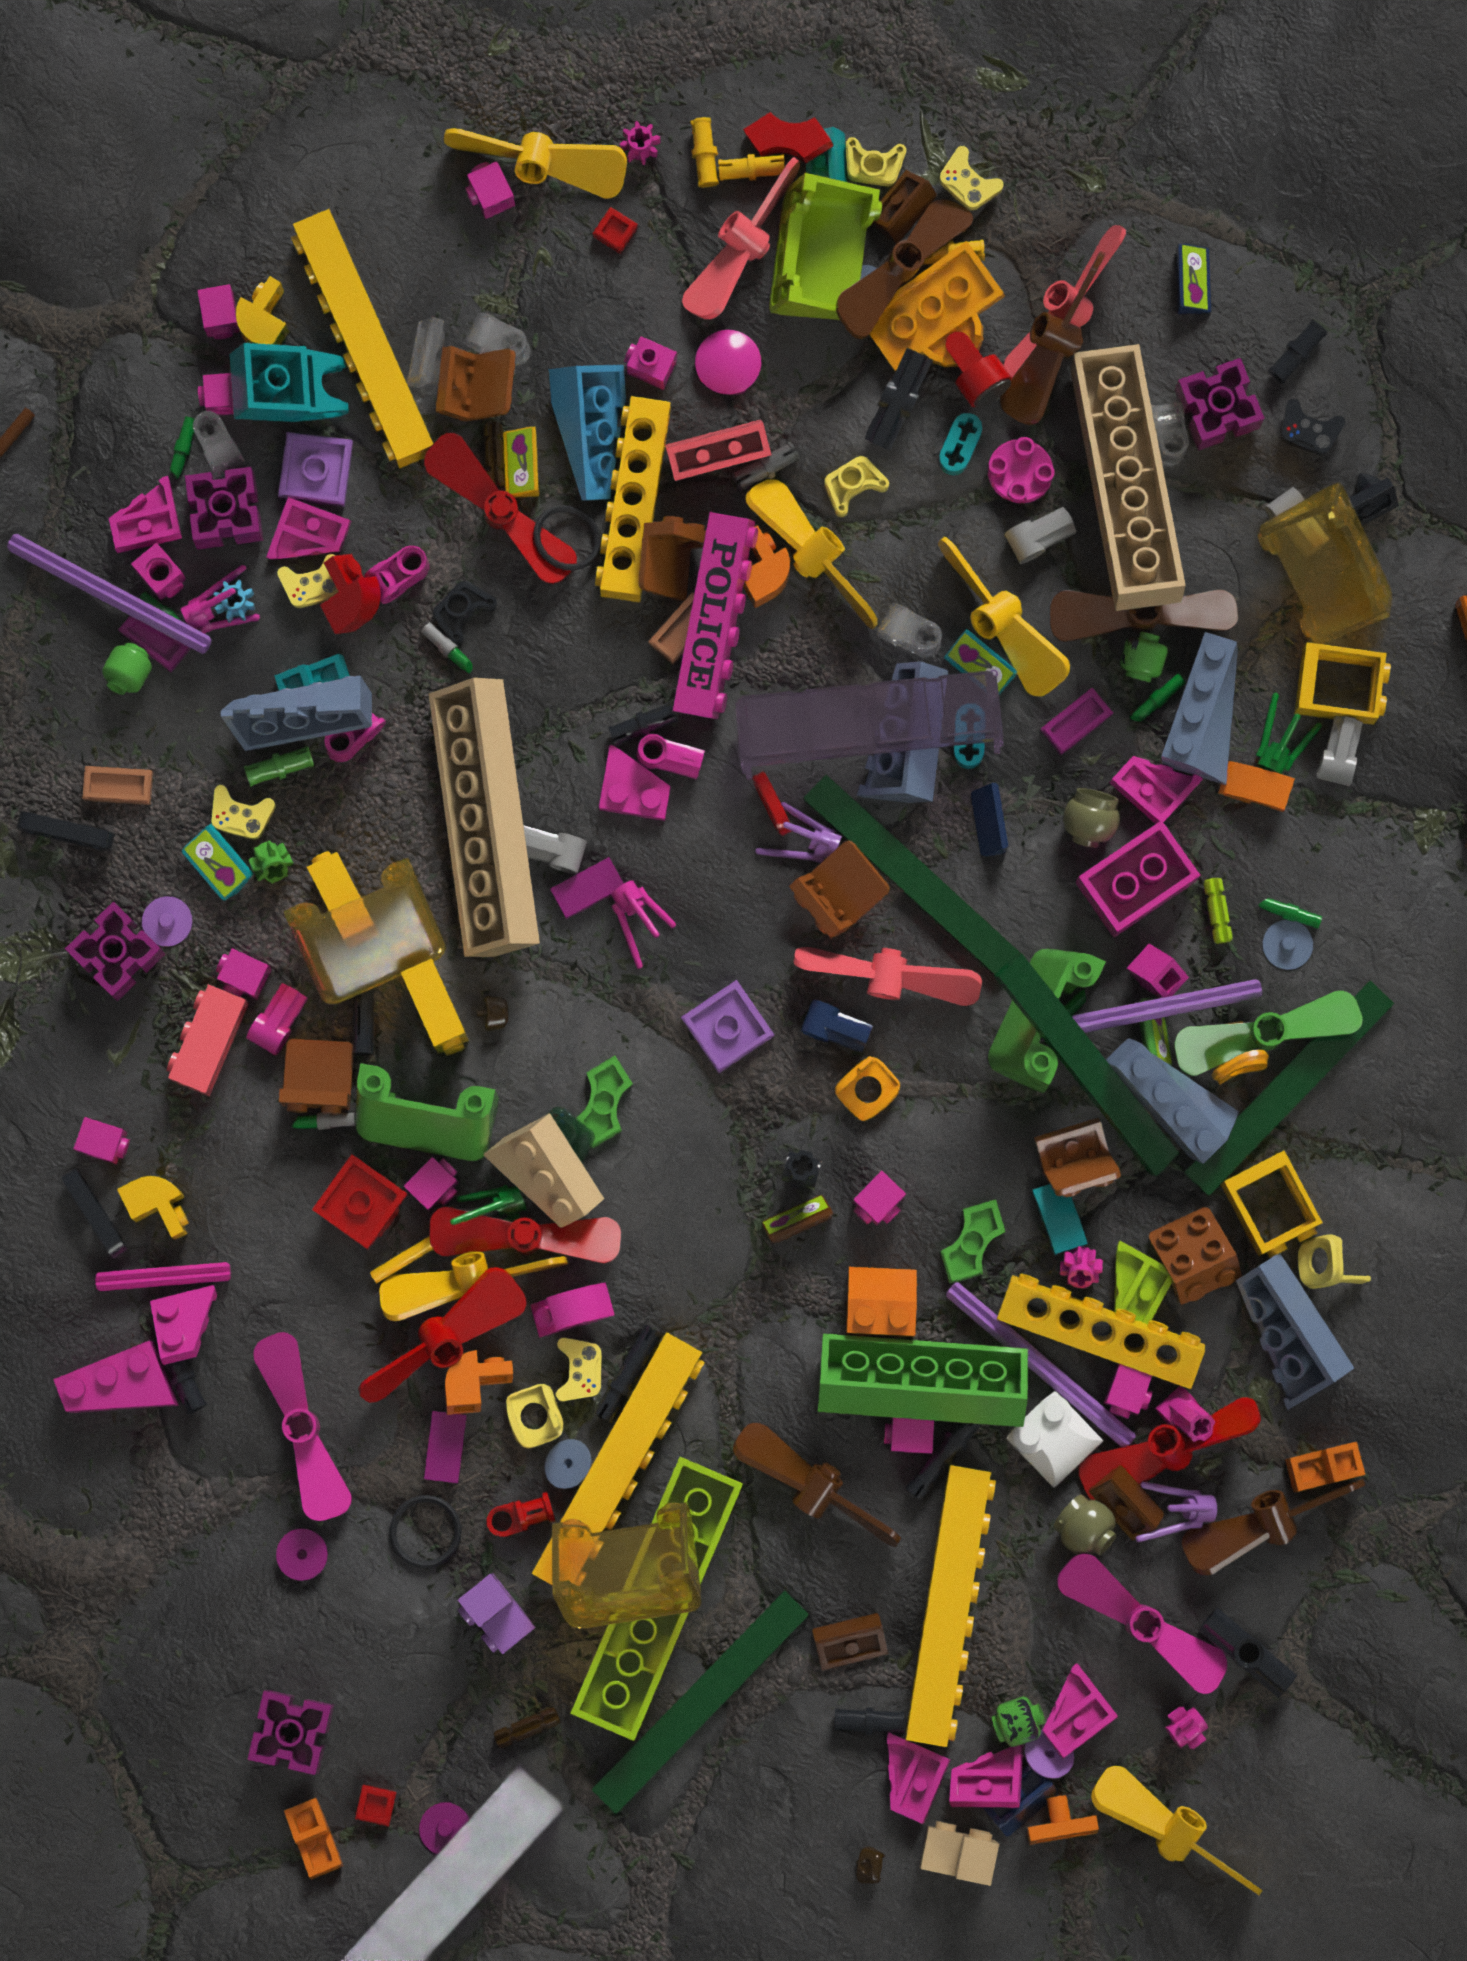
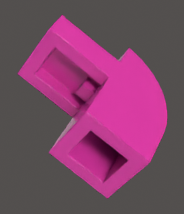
M606 1282L553 1295L530 1305L539 1338L572 1327L591 1324L615 1315Z

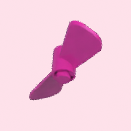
M285 1332L273 1334L257 1343L253 1353L254 1361L285 1416L282 1422V1430L286 1438L292 1441L294 1445L303 1511L310 1519L324 1521L344 1514L351 1505L352 1495L318 1436L320 1422L317 1416L308 1409L298 1342L292 1335Z
M1086 1553L1078 1554L1072 1557L1060 1571L1057 1577V1586L1062 1594L1124 1624L1126 1631L1134 1638L1143 1642H1149L1195 1691L1208 1694L1219 1686L1227 1671L1225 1654L1220 1649L1165 1623L1162 1615L1156 1609L1139 1604L1095 1556Z

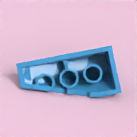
M624 365L572 366L549 369L551 404L582 501L610 499L612 473L616 465V459L613 456L615 439L620 438L621 428L617 426L620 409H623L626 402Z

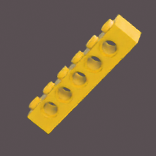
M631 396L630 406H623L621 425L626 426L625 437L618 438L616 457L621 458L619 470H613L610 489L616 490L614 502H608L605 518L606 522H611L609 535L603 534L600 554H606L604 567H597L595 586H600L601 597L641 602L642 590L639 587V571L644 523L653 522L671 413V402ZM639 429H647L652 433L651 437L646 441H639L633 435ZM638 460L644 462L647 467L641 473H633L629 470V465L633 461ZM634 492L639 494L642 499L636 505H628L623 501L625 495ZM629 524L634 526L637 531L632 537L625 538L618 533V530L621 526ZM618 557H627L632 563L627 569L619 570L613 566V562Z
M1020 1274L1019 1277L1011 1276L997 1320L1188 1389L1192 1388L1205 1353V1344L1200 1343L1201 1339L1198 1336L1188 1332H1181V1335L1168 1331V1326L1154 1320H1149L1148 1324L1142 1323V1321L1139 1322V1320L1136 1321V1315L1132 1312L1118 1308L1115 1313L1103 1308L1104 1304L1094 1298L1084 1297V1300L1072 1297V1292L1063 1287L1052 1285L1050 1289L1039 1285V1280L1030 1275ZM1040 1298L1047 1304V1309L1041 1313H1036L1029 1308V1301ZM1066 1310H1073L1079 1315L1080 1319L1075 1324H1067L1061 1319L1060 1315ZM1097 1322H1106L1111 1326L1112 1331L1106 1336H1100L1094 1332L1093 1326ZM1137 1333L1143 1337L1144 1343L1140 1347L1134 1348L1126 1343L1125 1338L1129 1334ZM1163 1345H1170L1175 1348L1177 1353L1171 1359H1164L1159 1356L1157 1350Z

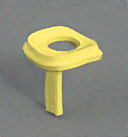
M1331 1234L1311 1238L1300 1245L1298 1269L1300 1279L1306 1287L1317 1289L1333 1286L1338 1283L1363 1284L1371 1281V1276L1343 1275L1342 1240L1340 1237ZM1318 1248L1324 1249L1328 1258L1327 1267L1321 1274L1316 1273L1312 1267V1256Z
M538 1384L507 1397L506 1411L509 1424L516 1441L522 1447L533 1448L553 1441L562 1434L563 1419L552 1389L547 1384ZM530 1403L541 1404L547 1411V1421L539 1429H528L521 1421V1412Z

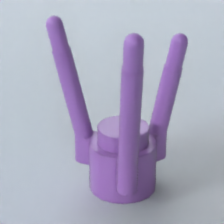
M782 802L781 805L785 811L816 829L812 832L789 822H784L783 824L784 828L811 839L808 849L813 850L814 853L757 848L755 852L758 855L812 860L821 864L824 858H827L838 848L842 836L835 834L834 829L820 824L796 808Z
M1149 1482L1141 1483V1487L1144 1489L1186 1497L1187 1499H1184L1182 1504L1169 1505L1168 1510L1171 1512H1182L1184 1518L1189 1519V1521L1138 1535L1136 1537L1137 1542L1155 1539L1190 1528H1202L1203 1522H1213L1216 1519L1217 1503L1213 1495H1201L1200 1490H1185Z

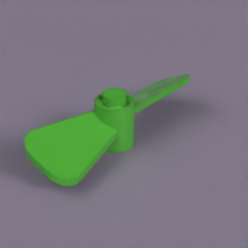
M1334 991L1281 1016L1277 1013L1268 1012L1260 1015L1251 1023L1185 1027L1175 1038L1174 1050L1179 1069L1188 1076H1198L1232 1060L1240 1054L1256 1048L1265 1051L1272 1050L1283 1040L1353 1034L1359 1030L1363 1019L1357 1001L1351 994L1345 991Z

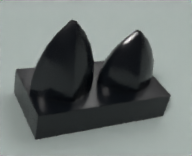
M1359 473L1357 494L1351 497L1343 493H1333L1329 510L1334 529L1340 537L1399 506L1394 485L1388 477L1380 480L1375 476Z

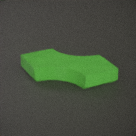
M616 1056L611 1057L586 1073L591 1084V1096L586 1109L575 1121L582 1132H587L590 1135V1145L593 1149L622 1131L617 1119V1107L622 1095L633 1083Z
M996 1200L963 1209L964 1225L960 1237L953 1245L940 1251L949 1284L983 1275L982 1256L985 1248L995 1237L1005 1233Z

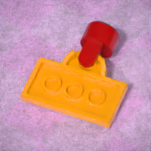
M965 241L898 289L869 335L895 372L906 348L933 359L932 362L937 365L959 367L963 373L957 378L955 384L972 408H981L990 404L1011 386L1012 377L995 354L983 358L979 352L983 342V325L978 315L1004 298L1005 294L969 243Z

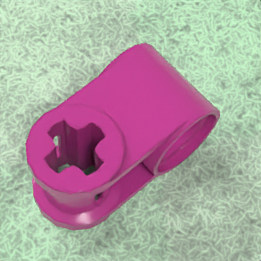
M406 546L388 559L370 568L364 574V578L377 577L381 592L380 602L387 604L402 595L408 588L424 579L430 570V564L424 551L419 547ZM410 557L421 558V565L416 570L405 569L406 561ZM382 577L386 579V581L389 584V587L385 585V583L382 580Z
M372 713V727L325 736L324 742L327 754L335 762L342 763L350 760L367 742L372 740L381 731L386 721L382 717L378 719ZM342 737L347 739L349 745L345 750L337 751L331 747L332 742L336 738Z

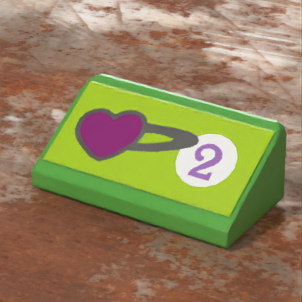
M1142 998L1139 1002H1144V1001H1149V1000H1154V999H1151V998ZM1165 1017L1139 1022L1143 1045L1148 1051L1171 1066L1172 1058Z

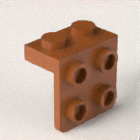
M453 346L442 347L436 412L464 422L506 415L510 410L512 401L515 351L507 348L473 354Z
M665 516L661 522L644 523L639 571L640 589L676 601L685 600L687 597L691 549H703L706 535L705 526L696 523L684 524L683 518L675 516Z
M846 841L841 844L811 873L797 878L789 886L794 892V898L797 903L811 913L819 930L829 935L830 938L850 929L890 891L886 881L852 841Z
M290 1039L286 1044L283 1089H279V1103L282 1106H286L288 1112L306 1113L307 1108H321L320 1113L340 1115L341 1110H350L354 1055H352L353 1045L350 1042Z
M1099 1118L1034 1137L1043 1174L1056 1196L1072 1197L1079 1194L1081 1190L1092 1186H1108L1115 1179L1121 1177L1120 1169L1108 1151Z
M1204 1207L1149 1234L1150 1243L1171 1277L1175 1296L1180 1305L1199 1300L1205 1294L1219 1287L1229 1286L1236 1279L1242 1277L1237 1254L1209 1208Z

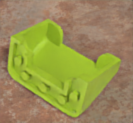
M804 173L787 188L782 204L769 302L771 313L784 316L840 320L836 312V301L841 292L860 280L867 228L873 221H878L881 215L882 202L879 201V189Z

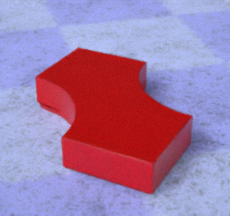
M769 112L743 129L746 137L760 157L787 153L797 156L804 163H808L833 147L832 140L815 117L805 122L789 123L778 119Z

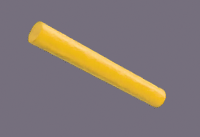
M430 1236L372 1270L370 1274L376 1284L433 1250L430 1244Z

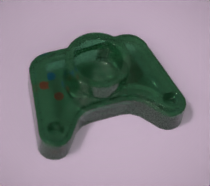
M553 1108L547 1114H551L583 1164L595 1141L594 1132L566 1108Z

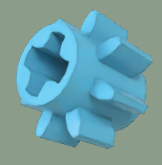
M238 580L236 585H228L224 581V589L221 593L230 588H234L236 592L215 607L217 614L225 611L227 613L226 619L229 623L233 620V617H240L245 621L247 610H255V605L247 600L254 595L253 590L247 589L243 591L241 580ZM214 592L213 595H214V597H215V596H217V595H219V594H221V593H219V592ZM235 596H239L241 603L235 602L234 606L230 607L228 600H234Z

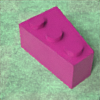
M150 1340L53 1379L64 1409L70 1413L179 1406L169 1384V1378L164 1365L158 1356L157 1347Z

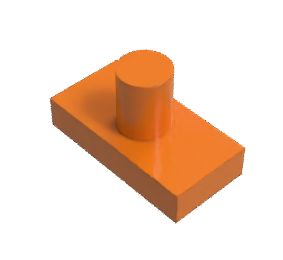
M1063 1795L1046 1799L1051 1823L1032 1826L1027 1829L1029 1845L1097 1834L1099 1827L1097 1816L1071 1820L1067 1796Z

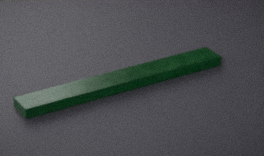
M825 775L803 798V801L843 838L854 842L864 856L991 974L995 975L1016 953H1020L828 775Z
M1016 953L994 975L995 979L1048 1046L1055 1052L1059 1060L1149 1174L1157 1177L1179 1152L1022 953Z
M1371 980L1354 996L1363 1019L1359 1030L1350 1035L1313 1038L1236 1118L1228 1140L1204 1164L1195 1161L1183 1173L1207 1197L1395 1004Z
M784 1590L592 1788V1791L617 1814L809 1614Z

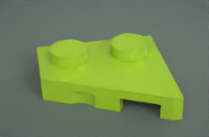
M1118 1241L1115 1261L1114 1312L1116 1313L1118 1308L1127 1310L1136 1315V1321L1139 1320V1322L1142 1321V1323L1148 1324L1149 1320H1152L1172 1284L1171 1277L1163 1264L1126 1243Z

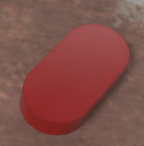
M762 771L754 775L752 778L753 784L776 831L781 836L792 832L783 826L784 822L790 823L766 773Z

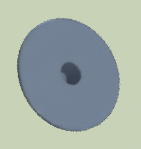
M1278 921L1271 925L1264 935V954L1271 964L1280 969H1296L1305 964L1312 954V936L1308 929L1297 921Z
M567 1439L557 1443L550 1450L545 1460V1474L548 1481L560 1489H570L582 1483L591 1468L592 1459L588 1447L575 1439Z

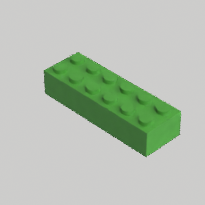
M823 1334L818 1412L1024 1427L1028 1399V1349Z

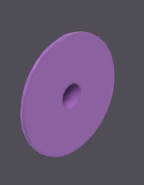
M160 897L146 907L142 916V927L144 932L157 945L174 946L181 943L189 935L192 928V914L183 901L175 897Z
M1042 1730L1037 1740L1025 1744V1757L1029 1766L1037 1774L1045 1778H1060L1066 1775L1073 1766L1074 1752L1062 1759L1043 1735Z

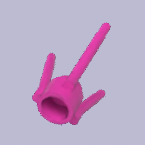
M239 566L201 595L188 601V605L181 608L186 623L197 630L200 629L205 634L214 629L258 621L260 615L254 614L245 616V621L240 617H236L230 623L227 619L210 622L211 619L215 618L211 607L232 596L236 591L234 588H230L208 601L207 599L214 592L224 587V581L230 583L244 572L246 566Z
M628 881L611 894L615 901L612 909L618 916L635 965L640 969L643 965L624 913L626 912L628 916L637 913L654 938L659 937V932L642 909L645 906L644 902L671 928H674L676 923L648 896L643 887L638 888L634 881Z

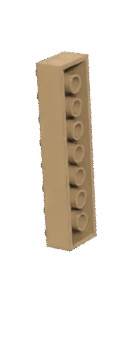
M1137 344L1075 352L1072 359L1071 376L1115 611L1182 602L1186 585L1140 346Z
M471 678L429 693L464 957H496L540 944L504 683L502 679Z

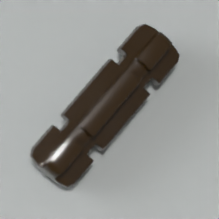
M488 422L484 424V437L487 439L484 441L485 467H487V473L495 485L502 487L505 484V473L502 471L504 468V446L502 440H500V438H503V426L500 422Z
M551 1707L541 1711V1715L537 1716V1714H534L511 1724V1727L508 1729L503 1727L493 1733L494 1739L499 1748H504L512 1745V1741L517 1740L519 1742L542 1732L545 1727L550 1729L560 1723V1718L556 1709Z

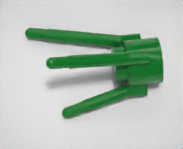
M1273 693L1261 745L1256 753V756L1260 758L1257 765L1265 770L1283 774L1284 770L1289 772L1293 762L1315 737L1322 724L1316 723L1288 756L1290 749L1286 746L1301 717L1300 714H1295L1280 743L1272 742L1268 746L1279 698L1278 693Z
M503 1185L492 1190L458 1196L456 1200L459 1203L494 1197L492 1198L494 1203L450 1220V1224L456 1225L497 1210L500 1217L507 1216L503 1220L514 1222L520 1218L519 1213L527 1209L518 1187L515 1185L508 1188L507 1185Z

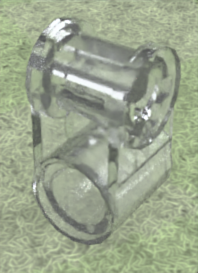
M484 312L478 313L464 341L469 348L478 353L507 349L511 346L513 347L512 350L516 353L515 366H521L526 363L531 354L527 338L520 329L501 322L494 316ZM517 343H519L520 348L515 347Z
M1177 398L1174 399L1173 403L1157 406L1151 403L1162 464L1167 466L1178 465L1183 461L1189 445L1181 399ZM1175 442L1180 446L1181 450L1169 452L1165 449L1164 444Z
M205 411L196 416L193 422V429L216 479L225 475V470L237 469L246 464L234 439L230 437L218 414L212 411ZM208 423L214 427L215 433L209 435L204 427Z
M891 603L876 632L883 640L924 658L936 655L942 644V634L937 624L896 603ZM927 634L932 635V641H928L926 645L921 644V637L925 638Z

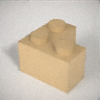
M936 1821L935 1827L927 1825L919 1864L920 1869L991 1886L999 1843L992 1839L993 1835L990 1832L970 1828L969 1834L956 1832L957 1825Z

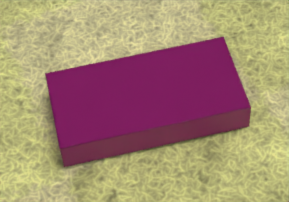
M129 616L118 629L123 636L135 645L143 648L151 658L170 673L191 649L132 616Z
M1091 688L1044 725L1040 732L1059 755L1062 756L1110 718L1113 712L1097 692Z
M608 857L550 888V891L567 920L608 898L613 891L624 883L611 859Z
M432 1411L425 1480L459 1483L467 1415H447L446 1412Z

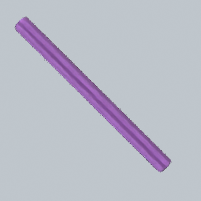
M14 534L7 544L9 551L197 652L204 654L209 649L212 640L208 635L19 534Z
M1255 979L1073 1015L1072 1017L1084 1033L1258 999L1262 996L1260 981Z
M956 1282L946 1293V1297L1004 1347L1028 1349V1367L1120 1447L1129 1446L1136 1437L1135 1433L1008 1324L997 1320V1315L960 1283Z

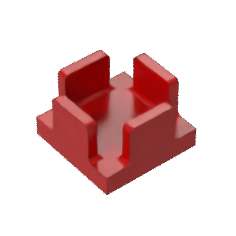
M351 1154L312 1210L369 1250L377 1237L381 1238L400 1211L398 1208L408 1194Z

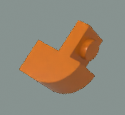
M758 525L754 527L758 528L757 542L755 547L751 549L759 562L752 565L750 578L748 581H744L743 588L754 608L774 599L783 591L788 582L790 571V558L786 547L773 553L776 545L767 531L762 533Z
M477 1350L464 1353L455 1365L449 1367L446 1374L445 1401L447 1415L481 1412L480 1386L513 1383L512 1361H504L502 1357H492L485 1359L484 1363H478Z

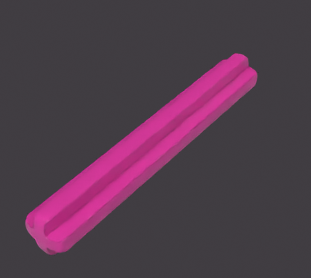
M222 1262L98 1272L95 1282L96 1288L99 1291L221 1282L230 1280L231 1268L229 1263Z

